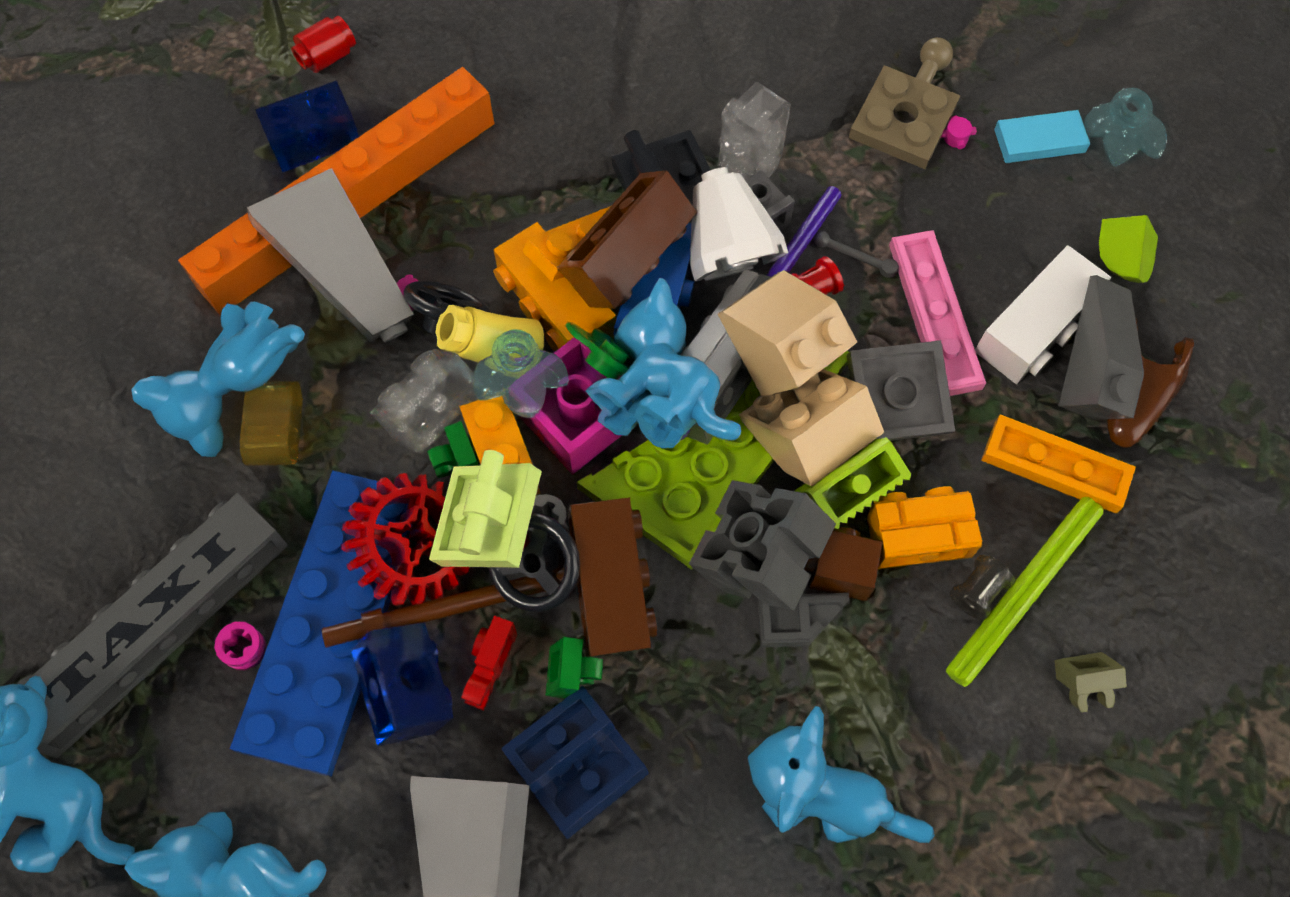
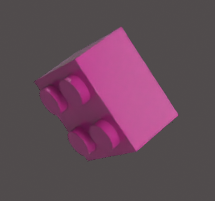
M575 337L508 387L514 412L572 475L622 436L614 434L598 422V415L602 409L590 398L586 390L596 381L607 377L585 361L591 350Z

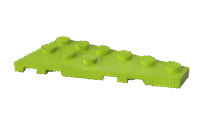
M849 351L844 352L824 369L840 375L848 365L847 354ZM753 379L726 417L727 420H732L741 426V434L738 439L728 441L713 436L707 445L686 437L674 448H660L647 440L632 451L628 452L626 450L612 459L610 465L593 476L590 473L577 482V489L595 502L630 497L632 510L639 509L643 536L692 570L693 567L689 565V562L705 531L715 532L721 521V518L715 512L731 481L757 484L775 461L743 424L739 416L740 413L752 406L755 399L761 395Z

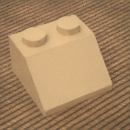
M784 270L778 272L718 313L722 324L762 397L799 388L857 343L837 301Z

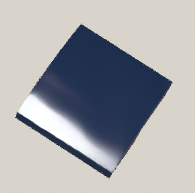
M583 685L579 691L568 696L501 748L566 839H569L649 774L644 763L618 733L610 718Z

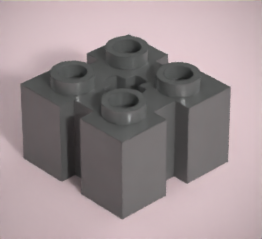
M732 480L715 512L721 518L716 531H705L689 565L722 592L750 599L753 593L765 604L795 611L811 577L804 570L808 559L820 558L836 523L806 493L775 488L771 496L761 485Z

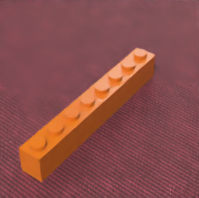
M461 67L279 192L332 168L358 216L361 218L493 126L495 123L490 94L464 67ZM248 213L178 260L195 287L220 316L222 309L227 303L232 305L239 304L292 266L252 226Z

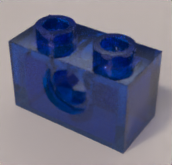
M337 80L255 109L282 172L334 154L359 137L351 111Z
M425 622L369 631L351 650L377 747L433 735L454 718L452 714V696L449 689L443 684L437 664L438 650L435 642L429 637ZM400 676L406 678L410 682L412 689H409L403 684Z

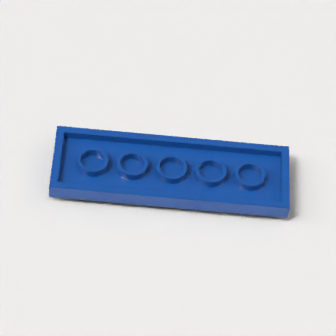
M332 470L230 750L332 777L377 640L367 642V639L363 638L325 648L321 628L362 618V612L381 608L382 613L388 611L391 602V590L384 598L378 600L374 598L376 582L373 581L363 588L358 586L359 579L366 573L362 567L349 571L347 563L357 557L356 552L348 553L341 550V545L345 541L355 538L342 530V526L346 521L356 520L348 511L349 507L354 502L363 503L360 496L361 492L367 487L377 490L376 483L378 481ZM398 503L384 507L379 513L375 524L399 523L401 515L407 511L408 504ZM407 530L402 534V537L409 539V542H411L410 531ZM376 545L379 555L391 568L392 558L390 553L385 548Z

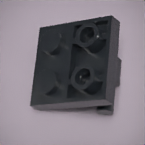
M632 130L624 136L628 151L612 156V166L624 191L640 173L667 170L690 203L693 204V188L702 182L701 175L711 169L691 130L648 144L644 143L639 131Z

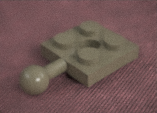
M934 37L926 41L920 51L922 66L916 77L884 65L851 127L849 138L926 169L960 99V95L931 84L936 72L950 64L953 58L951 44L941 37ZM899 111H906L912 114L915 120L909 123L900 122L895 118L894 114Z

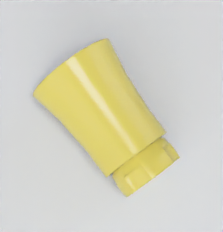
M448 305L446 311L440 315L435 331L439 349L452 352L456 357L496 369L516 380H519L539 364L544 347V331L538 320L510 317L473 307L463 308L457 305Z

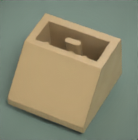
M822 369L799 388L763 397L760 395L755 399L752 406L739 414L743 424L781 469L811 487L884 433L867 386Z

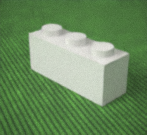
M1067 245L990 325L983 334L975 352L1016 385L1028 372L1036 377L1053 357V354L1049 352L1051 347L1055 343L1061 347L1065 346L1077 332L1078 324L1076 321L1081 316L1090 276L1098 275L1107 280H1110L1111 276Z

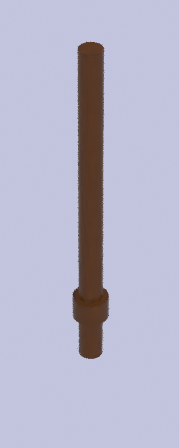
M562 567L556 573V577L560 581L563 579L565 567ZM525 576L509 580L518 591L528 596L546 592L536 578ZM493 584L383 613L381 608L362 612V618L323 627L321 631L325 648L366 638L367 642L387 638V632L507 602V600L501 596Z

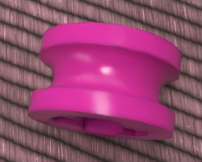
M233 622L220 630L215 639L214 648L217 657L229 667L235 670H248L254 668L262 661L267 644L264 636L251 624ZM243 635L248 641L252 642V645L243 649V656L239 657L230 650V647L237 645L239 636Z

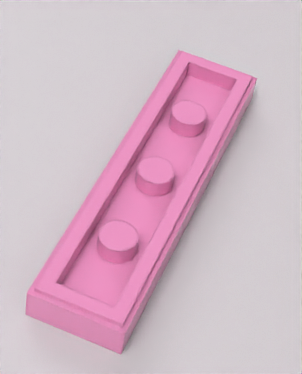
M934 230L892 237L889 247L893 259L899 265L898 274L920 342L941 340L950 396L983 390L986 381Z

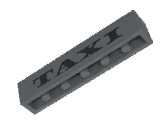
M238 493L230 500L216 505L202 525L193 533L179 538L171 547L170 553L153 568L141 572L133 580L131 588L119 599L98 610L93 616L91 624L74 639L60 644L51 654V659L35 674L25 677L16 683L25 685L30 678L36 675L40 676L47 686L45 704L48 709L47 728L41 743L37 747L40 753L54 758L60 757L289 546L277 531Z

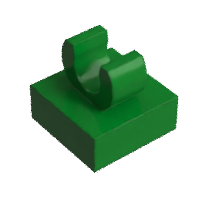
M462 421L444 427L450 445H439L427 451L437 478L451 475L453 467L479 466Z
M561 638L549 648L545 696L566 698L579 691L580 684L593 685L594 680H602L603 659L582 657L583 639Z

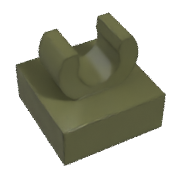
M1103 652L1054 660L1056 679L1070 689L1069 699L1072 705L1082 713L1088 712L1087 698L1090 693L1097 692L1098 702L1106 708H1113L1115 703L1113 689L1127 687L1125 667Z

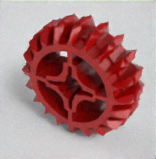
M400 473L395 477L394 484L390 479L384 477L376 483L377 490L367 487L361 492L360 496L363 503L354 502L348 509L356 520L346 521L342 526V530L355 538L345 541L341 545V550L348 553L356 552L357 557L347 563V569L354 571L362 567L366 574L359 579L358 586L363 588L373 581L376 582L374 598L378 600L384 598L391 590V600L395 606L404 604L407 596L412 605L423 603L426 596L431 600L442 598L443 588L449 591L455 589L459 585L456 575L462 576L468 573L470 567H442L437 565L435 570L425 577H412V571L414 567L419 565L421 555L430 556L436 531L428 522V514L438 525L445 497L442 495L444 482L438 481L429 489L426 474L418 475L413 483H411L407 473ZM398 503L408 504L407 511L401 515L399 523L375 524L379 513L384 507ZM407 530L410 531V539L418 544L413 548H409V539L402 537V534ZM376 545L385 548L390 553L392 558L391 568L379 555Z

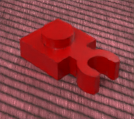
M494 615L489 629L485 627L480 629L472 649V655L476 656L474 661L476 667L468 679L461 696L465 700V704L483 711L485 710L495 680H499L518 635L513 622Z

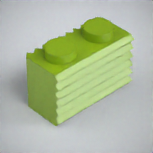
M887 437L876 438L812 487L805 483L794 491L806 493L836 523L834 529H839L840 523L847 524L848 518H855L856 512L863 513L864 507H871L872 502H879L880 496H887V491H894L895 486H902L903 481L910 480L911 472Z

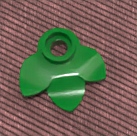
M573 322L566 323L565 327L591 350L585 361L607 378L617 380L628 371L632 365L627 361L629 354L620 348L612 337L600 329H594L592 333H589Z

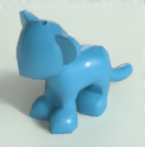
M663 278L658 279L650 296L637 304L623 318L614 337L618 346L629 354V358L634 363L618 380L613 378L601 379L586 390L590 398L602 409L598 415V422L614 434L628 436L634 427L639 424L640 430L653 445L660 448H674L696 423L714 437L728 441L736 440L741 434V426L732 420L718 417L714 410L715 401L720 389L719 377L699 359L680 355L686 347L685 317L681 310L673 303L670 286Z
M254 301L250 302L244 310L237 305L227 303L221 312V326L223 330L210 347L200 371H178L166 377L150 376L141 379L131 389L133 401L142 408L150 410L157 424L167 433L189 441L193 449L201 456L215 457L222 449L224 439L223 429L219 421L222 414V396L231 391L248 392L265 384L283 363L287 353H292L303 340L305 333L301 327L294 324L278 328L279 325L274 320L268 319L273 309L267 305Z
M35 675L25 685L9 684L0 686V842L6 836L17 816L44 821V823L26 828L19 835L10 854L14 866L18 870L26 872L48 873L54 871L60 857L64 856L76 841L81 842L87 851L98 859L112 864L126 865L128 857L135 853V848L128 844L112 841L104 835L101 829L103 794L100 786L82 770L53 763L45 758L37 749L47 728L46 684L40 676Z
M815 706L802 726H788L769 736L748 756L752 782L765 800L761 807L775 826L779 827L781 833L789 831L792 827H795L810 816L818 817L822 820L823 830L827 839L836 843L855 840L859 837L864 838L874 833L879 826L920 843H929L935 836L933 827L927 822L896 811L888 801L886 788L878 779L864 772L826 764L822 748L824 714L820 707Z
M209 812L201 817L195 825L179 827L169 832L152 849L131 854L125 865V870L133 880L144 887L153 889L160 897H309L308 894L318 888L327 871L323 862L313 860L301 872H296L282 852L273 846L262 843L240 847L230 856L228 848L233 837V826L231 819L225 812Z

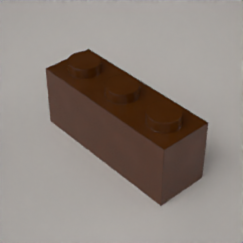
M667 170L640 173L557 268L589 307L615 309L623 305L633 293L632 288L643 275L650 273L657 267L660 262L659 257L667 247L685 234L687 230L686 225L697 214V211Z
M630 497L570 505L567 510L569 532L575 541L580 557L577 592L586 657L651 648L650 638L657 636V624L653 607L646 608L643 588L650 586V576L646 558L639 559L636 539L643 537L639 509L632 510Z

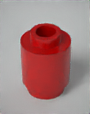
M337 15L332 19L325 17L294 35L295 46L291 47L295 59L304 70L310 68L313 72L318 73L350 54V48L356 45V41L347 23Z

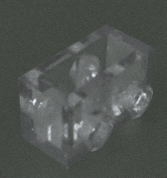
M757 81L739 99H731L721 114L723 123L722 134L718 143L720 147L718 166L720 168L727 167L728 173H747L750 177L762 171L769 178L777 169L783 154L791 104Z
M438 349L422 353L411 364L410 369L412 371L400 383L390 385L379 395L377 399L379 404L370 414L400 446L422 453L437 440L444 431V427L448 426L461 413L459 406L472 402L486 388L457 353Z

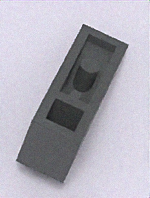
M1098 275L1090 276L1059 406L1093 420L1134 418L1144 377V368L1131 290Z

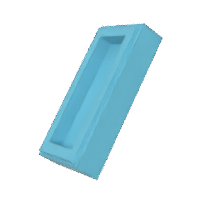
M1079 110L998 120L994 129L1005 163L1086 153L1090 146Z

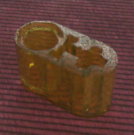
M267 381L259 388L245 392L240 452L242 461L246 466L296 464L299 454L303 408L302 391L298 381Z

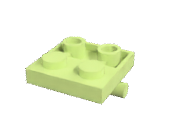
M494 450L484 451L481 465L453 467L429 560L442 567L519 568L542 471L530 463L502 464L504 455Z

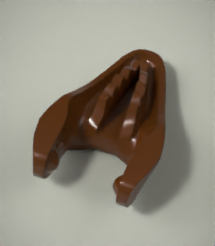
M1185 337L1182 341L1175 344V355L1172 364H1158L1142 356L1144 377L1134 418L1107 419L1110 438L1116 445L1127 448L1135 445L1158 421L1182 387L1188 375L1194 347L1193 339Z

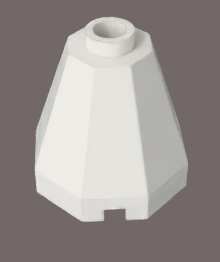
M722 167L701 175L702 182L693 188L692 206L697 211V214L692 218L690 267L694 281H701L702 279L709 281L742 273L745 269H753V265L759 262L758 258L762 257L763 264L765 265L776 261L788 253L783 234L740 173H728L727 167Z

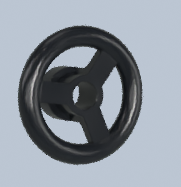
M416 281L408 284L404 289L406 302L413 309L425 315L422 327L433 335H436L438 319L446 311L448 305H457L463 308L473 307L491 313L490 308L482 300L450 285L431 281Z
M532 513L528 528H533L530 543L522 552L519 568L488 567L495 588L505 600L522 610L542 612L561 605L574 591L580 574V557L574 539L562 524L547 515ZM534 554H536L541 561V567L536 565L534 561ZM565 561L564 576L562 581H560L556 577V573L562 569ZM523 573L529 578H536L548 595L541 597L525 595L509 582L506 575Z

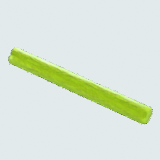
M1082 497L948 665L946 673L952 680L963 687L972 683L1103 515L1104 510L1100 504L1090 497Z

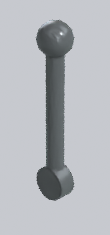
M825 231L817 232L813 238L815 246L819 248L827 246L879 268L882 276L886 278L894 277L898 271L899 265L894 259H886L884 261L830 239L829 234Z

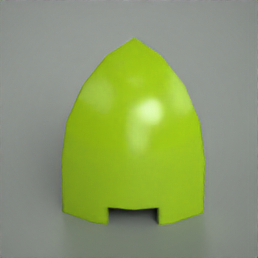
M1148 216L1102 219L1099 237L1100 257L1113 274L1130 282H1147L1153 271L1158 236Z

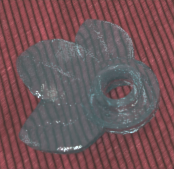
M1138 88L1120 90L1111 99L1110 103L1095 106L1087 114L1083 123L1088 137H1103L1105 153L1110 164L1114 167L1129 160L1139 150L1149 157L1159 159L1166 147L1167 133L1165 126L1152 114L1153 105L1150 97ZM1126 102L1135 105L1138 112L1128 110Z
M513 329L499 336L492 346L491 355L476 365L473 376V390L475 396L480 401L502 396L504 403L512 412L525 418H532L543 407L546 388L567 386L569 379L565 364L556 354L540 350L529 333ZM510 353H517V354L521 355L522 357H520V358H515V357H512V356H510V355H508V354H510Z

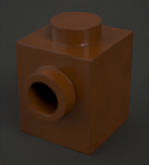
M839 527V529H833L820 558L808 559L804 567L806 572L812 573L809 588L827 593H849V598L867 601L875 588L883 542L863 538L858 531L850 528Z

